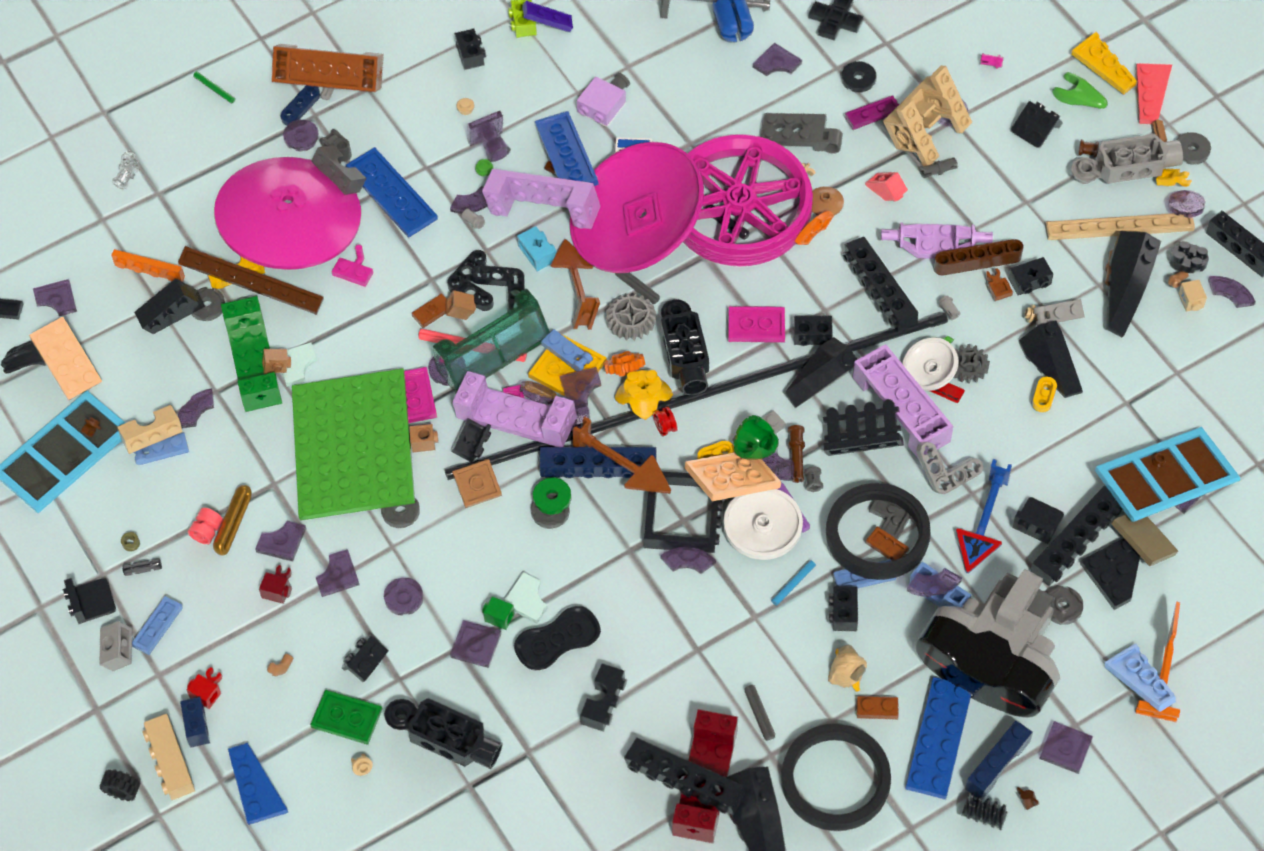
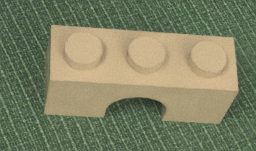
M171 405L154 411L155 421L148 426H141L137 424L136 420H132L117 427L121 441L129 454L183 432L179 418Z

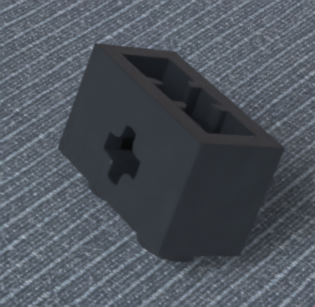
M1042 257L1010 268L1008 279L1019 296L1051 285L1053 272L1045 258Z

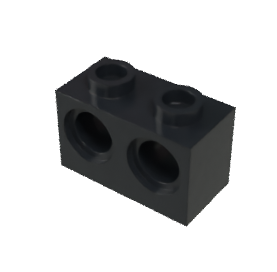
M475 28L454 33L455 44L464 70L484 66L486 52L484 47L481 48L480 46L482 45L480 34H476Z
M794 316V345L821 346L833 338L832 316Z
M833 586V594H829V606H833V611H829V623L833 624V631H857L858 587ZM845 598L847 601H840L839 599ZM845 616L847 619H840L839 617Z

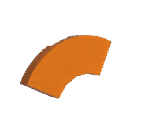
M826 211L815 217L805 226L794 242L798 245H808L819 232L826 230L834 214Z

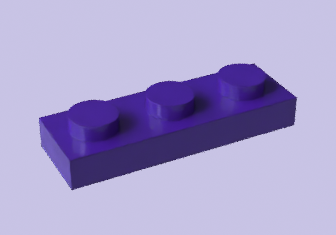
M529 1L524 2V18L567 32L573 29L572 15Z

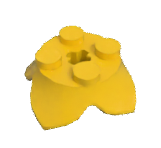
M655 370L633 371L627 374L625 382L618 388L615 401L623 405L629 403L632 411L640 418L646 420L657 410L658 402L668 401L673 396V392L669 385L660 379Z

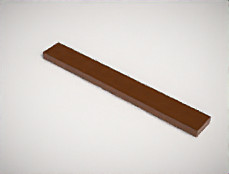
M187 246L184 247L178 264L315 315L318 314L324 297Z

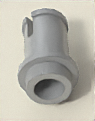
M470 209L463 211L462 219L471 223L473 228L481 229L484 226L485 220L483 216H478Z
M944 296L939 300L940 308L945 310L950 320L958 318V315L961 313L953 304V299L949 296Z

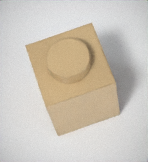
M1200 280L1181 283L1178 294L1185 311H1198L1204 308L1207 296Z

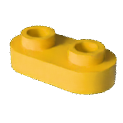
M1043 377L1038 381L1032 402L1033 408L1038 412H1047L1052 406L1057 388V383L1053 378Z
M721 441L699 450L697 459L724 455L722 452H727V454L734 453V445L729 441Z

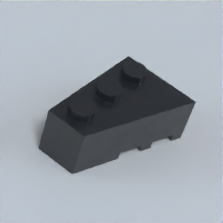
M175 278L134 313L142 329L155 334L206 306L196 289Z

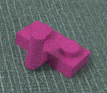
M356 245L357 258L355 262L339 258L332 270V275L366 287L373 275V269L361 265L364 261L362 245Z

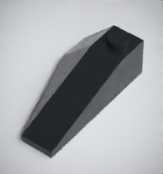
M1056 320L1038 325L1019 340L1025 357L1038 367L1037 370L1041 374L1043 373L1046 377H1051L1056 381V389L1064 398L1083 393L1064 335Z
M833 337L818 347L784 394L794 408H797L854 370V362L858 359L847 345Z

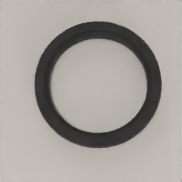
M883 483L860 485L842 494L831 507L826 522L827 544L835 560L849 572L874 580L896 578L914 569L925 556L931 536L929 517L920 501L904 489ZM870 500L891 502L900 506L911 515L918 529V539L912 550L897 560L885 563L866 561L853 555L843 545L838 533V525L842 516L851 507L861 502Z
M825 724L807 730L791 744L782 764L781 783L786 801L802 820L823 830L846 831L866 824L879 813L889 795L891 771L884 750L868 733L850 725ZM831 740L845 741L861 748L872 759L878 773V786L875 794L867 804L850 813L829 814L815 809L801 797L794 782V769L801 755L813 745Z

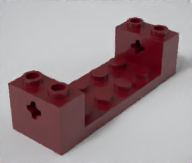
M698 709L688 761L723 777H727L738 732V717ZM700 784L697 788H701L705 784ZM718 792L715 796H720L723 792ZM681 793L672 821V836L714 844L720 811L715 806L710 804L708 806L704 805L693 796L686 797Z

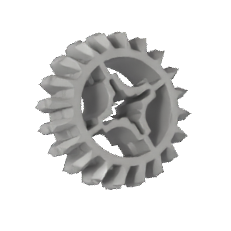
M629 293L626 297L620 295L619 300L614 298L613 303H610L609 309L606 311V322L609 330H612L613 335L618 334L619 339L624 336L626 341L629 338L635 341L636 337L642 339L643 334L648 336L649 330L653 331L656 323L654 305L650 304L649 299L644 300L643 295L637 297L636 293L634 296H630Z

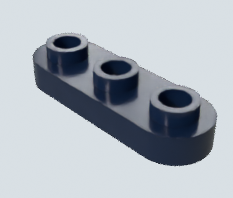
M306 85L281 111L280 117L284 125H295L319 100L321 96L319 87Z

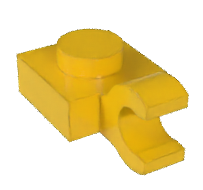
M1163 169L1162 175L1156 178L1157 185L1175 186L1176 183H1179L1181 186L1188 187L1192 181L1186 180L1190 174L1189 172H1180L1179 169Z

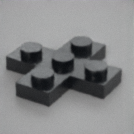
M834 0L831 6L815 1L809 12V18L823 22L818 35L835 40L841 28L858 33L864 16L849 12L854 0Z

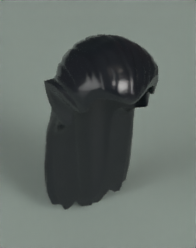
M32 341L11 348L1 361V366L4 368L3 372L6 374L30 365L39 364L46 366Z

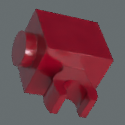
M278 565L275 574L266 572L259 587L261 598L284 604L292 591L289 583V578L292 575L291 568H288L286 573H281L282 567Z

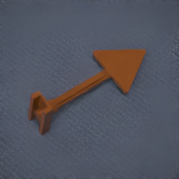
M564 239L551 263V267L568 268L579 302L572 323L573 329H577L578 325L587 326L588 330H591L600 300L599 298L585 296L577 268L593 269V266L585 261L567 239Z
M586 416L583 418V427L581 429L576 426L573 428V447H593L634 473L625 483V489L671 493V488L653 455L639 467L591 435V420Z

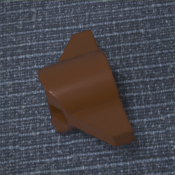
M1020 787L1016 788L1026 810L1039 804L1033 790L1024 791Z

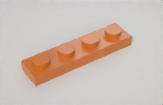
M115 249L111 254L114 265L121 269L127 268L137 273H146L153 277L168 279L169 281H173L176 278L183 282L185 278L183 268L178 265Z

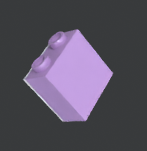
M595 76L576 100L577 113L608 127L626 104V91Z

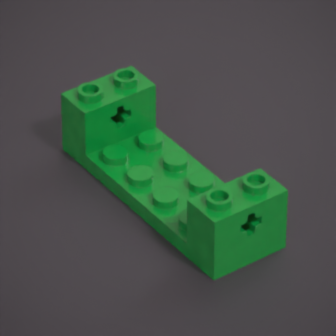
M258 296L221 304L245 412L283 404L276 373H263L264 349H270Z

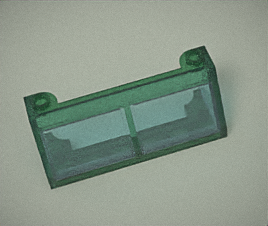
M527 288L516 295L515 303L517 307L459 343L454 344L451 340L445 339L432 346L436 369L455 393H457L467 371L483 375L486 379L541 345V341L550 333L537 299Z

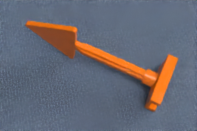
M1177 601L1160 673V679H1163L1166 684L1168 683L1174 651L1173 641L1176 637L1180 602ZM1139 700L1136 713L1177 722L1180 709L1167 707L1159 712L1148 702Z

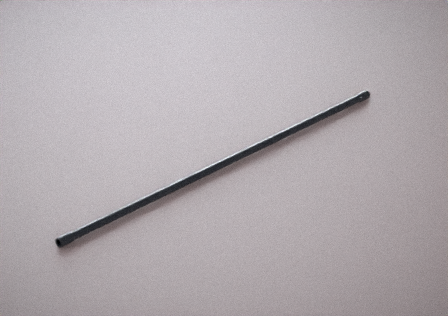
M945 312L920 320L918 324L900 332L892 329L845 345L853 352L929 327L948 323V318ZM813 354L708 387L706 391L698 395H682L665 402L658 403L657 410L662 411L667 406L673 409L803 368ZM632 411L591 424V434L641 418ZM573 430L570 431L566 442L573 440ZM538 441L464 465L445 469L447 480L454 479L452 471L489 459L491 466L540 451V447L553 446Z

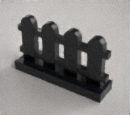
M887 399L883 402L882 409H877L873 402H867L864 405V411L858 412L854 405H848L845 408V414L840 415L836 408H829L826 412V417H823V422L827 423L828 435L824 436L825 441H828V443H823L824 452L828 456L904 446L903 437L898 433V431H901V426L897 425L896 413L900 412L899 406L895 407L893 400ZM884 414V427L878 428L877 415ZM865 417L866 430L859 431L858 418ZM846 420L847 433H840L839 421Z

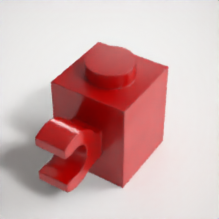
M212 667L206 671L207 678L198 674L195 679L188 683L186 689L190 699L201 697L203 705L207 709H210L221 695L217 683L222 680V674L219 672L217 676L212 677L211 675L214 673Z

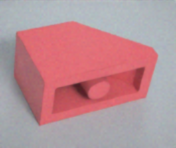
M898 172L876 173L865 183L868 188L885 201H898L908 190Z

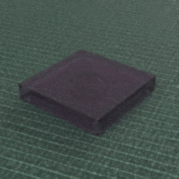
M463 620L450 657L489 668L502 634L501 630Z
M1054 721L1040 759L1079 774L1093 736Z

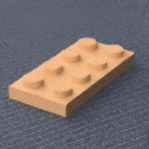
M63 317L29 335L68 401L102 382Z

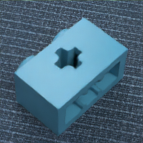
M535 226L517 236L518 247L536 271L551 265L557 252L554 245L548 243L543 231L540 232Z

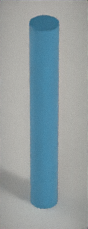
M810 560L771 600L772 603L777 606L807 576L816 564Z

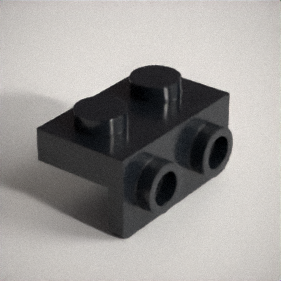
M467 418L451 452L469 462L480 458L484 451L483 443H486L491 435V432H489L491 425L487 424L484 427Z
M372 635L365 638L361 637L355 644L357 648L353 653L350 652L344 658L343 662L345 664L341 667L344 671L348 669L362 682L368 679L389 651Z

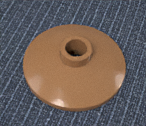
M824 186L812 191V212L814 214L820 215L823 212L830 211L836 215L842 210L844 199L842 194L835 188Z

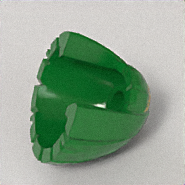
M756 415L749 416V418L742 421V425H739L736 431V439H734L735 453L737 456L748 460H759L769 457L776 451L779 445V439L773 428L763 418Z

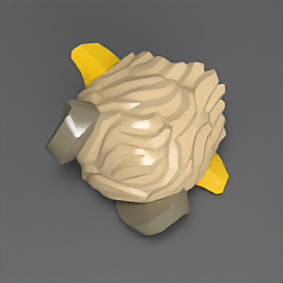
M850 645L837 648L835 651L836 657L833 660L828 675V681L843 688L852 686L856 692L860 691V681L866 671L867 662Z

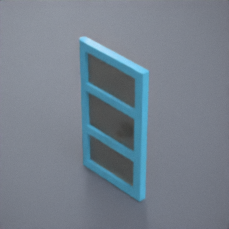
M86 390L0 464V481L35 512L39 513L121 442L117 427L125 424V422ZM92 417L100 422L101 430L96 429L92 438L81 432L83 426L87 424L84 422L85 418L89 420Z

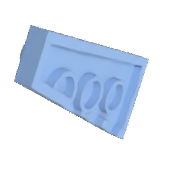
M1136 643L1105 662V668L1159 712L1176 702V696L1165 681L1160 679L1158 672L1154 667H1151L1147 657L1139 651V646Z

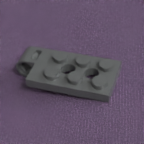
M764 113L761 137L774 141L781 146L814 147L815 151H826L827 153L835 154L841 150L843 133L835 128H826V114ZM778 128H784L783 131H776ZM796 128H802L799 132L794 131Z

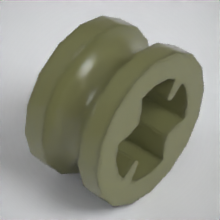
M128 532L121 537V544L126 551L131 552L138 549L140 540L135 533ZM130 539L131 541L133 540L134 542H133L132 544H130V543H127V540Z

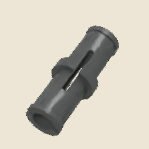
M954 157L941 162L935 161L934 164L920 167V170H923L920 173L923 178L936 174L942 175L946 171L957 169L958 163Z

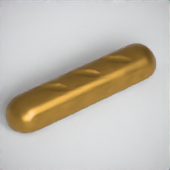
M241 485L235 490L214 540L213 549L218 555L223 556L229 552L252 496L251 489L247 485Z

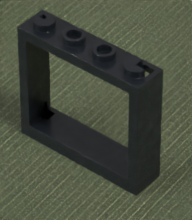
M662 471L669 485L700 487L689 473ZM648 491L644 548L715 553V545H719L720 534H716L717 528H721V517H718V511L722 512L723 500L712 501L709 538L656 535L653 533L657 492Z

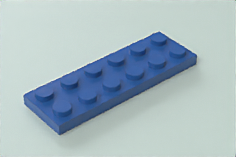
M569 111L536 120L535 126L556 177L593 183L594 186L599 185L598 178Z
M375 147L345 165L348 168L356 167L366 177L363 185L364 190L408 238L438 220L437 214Z
M933 677L905 790L947 799L972 694L959 686L956 687L955 685H960L956 682ZM968 686L967 689L972 691L973 687Z

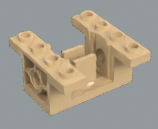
M941 65L930 77L927 76L883 122L896 149L917 153L924 167L931 165L939 157L932 142V136L927 134L925 128L930 129L942 117L950 119L956 133L962 134L972 123V120L947 67Z

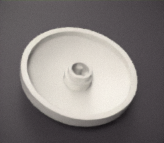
M777 489L737 496L730 502L724 515V531L729 543L739 553L753 559L768 560L778 558L793 549L801 537L803 528L801 510L789 495Z

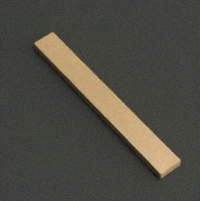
M1192 212L1049 221L1045 225L1048 240L1118 236L1120 231L1154 234L1194 231L1195 229Z

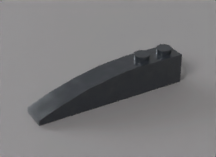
M1120 231L1110 258V291H1108L1110 302L1109 307H1107L1106 329L1121 338L1124 337L1142 299L1161 244L1159 239L1147 232Z
M768 766L747 768L725 777L743 785L746 793L734 815L730 814L733 823L737 825L740 831L739 835L742 841H745L749 851H786L778 804Z

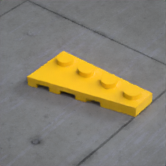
M1095 32L1075 47L1071 55L1124 95L1136 86L1137 80L1124 65L1120 64L1119 58L1111 53L1108 49L1109 46L1105 41L1102 42L1099 38L1100 35Z

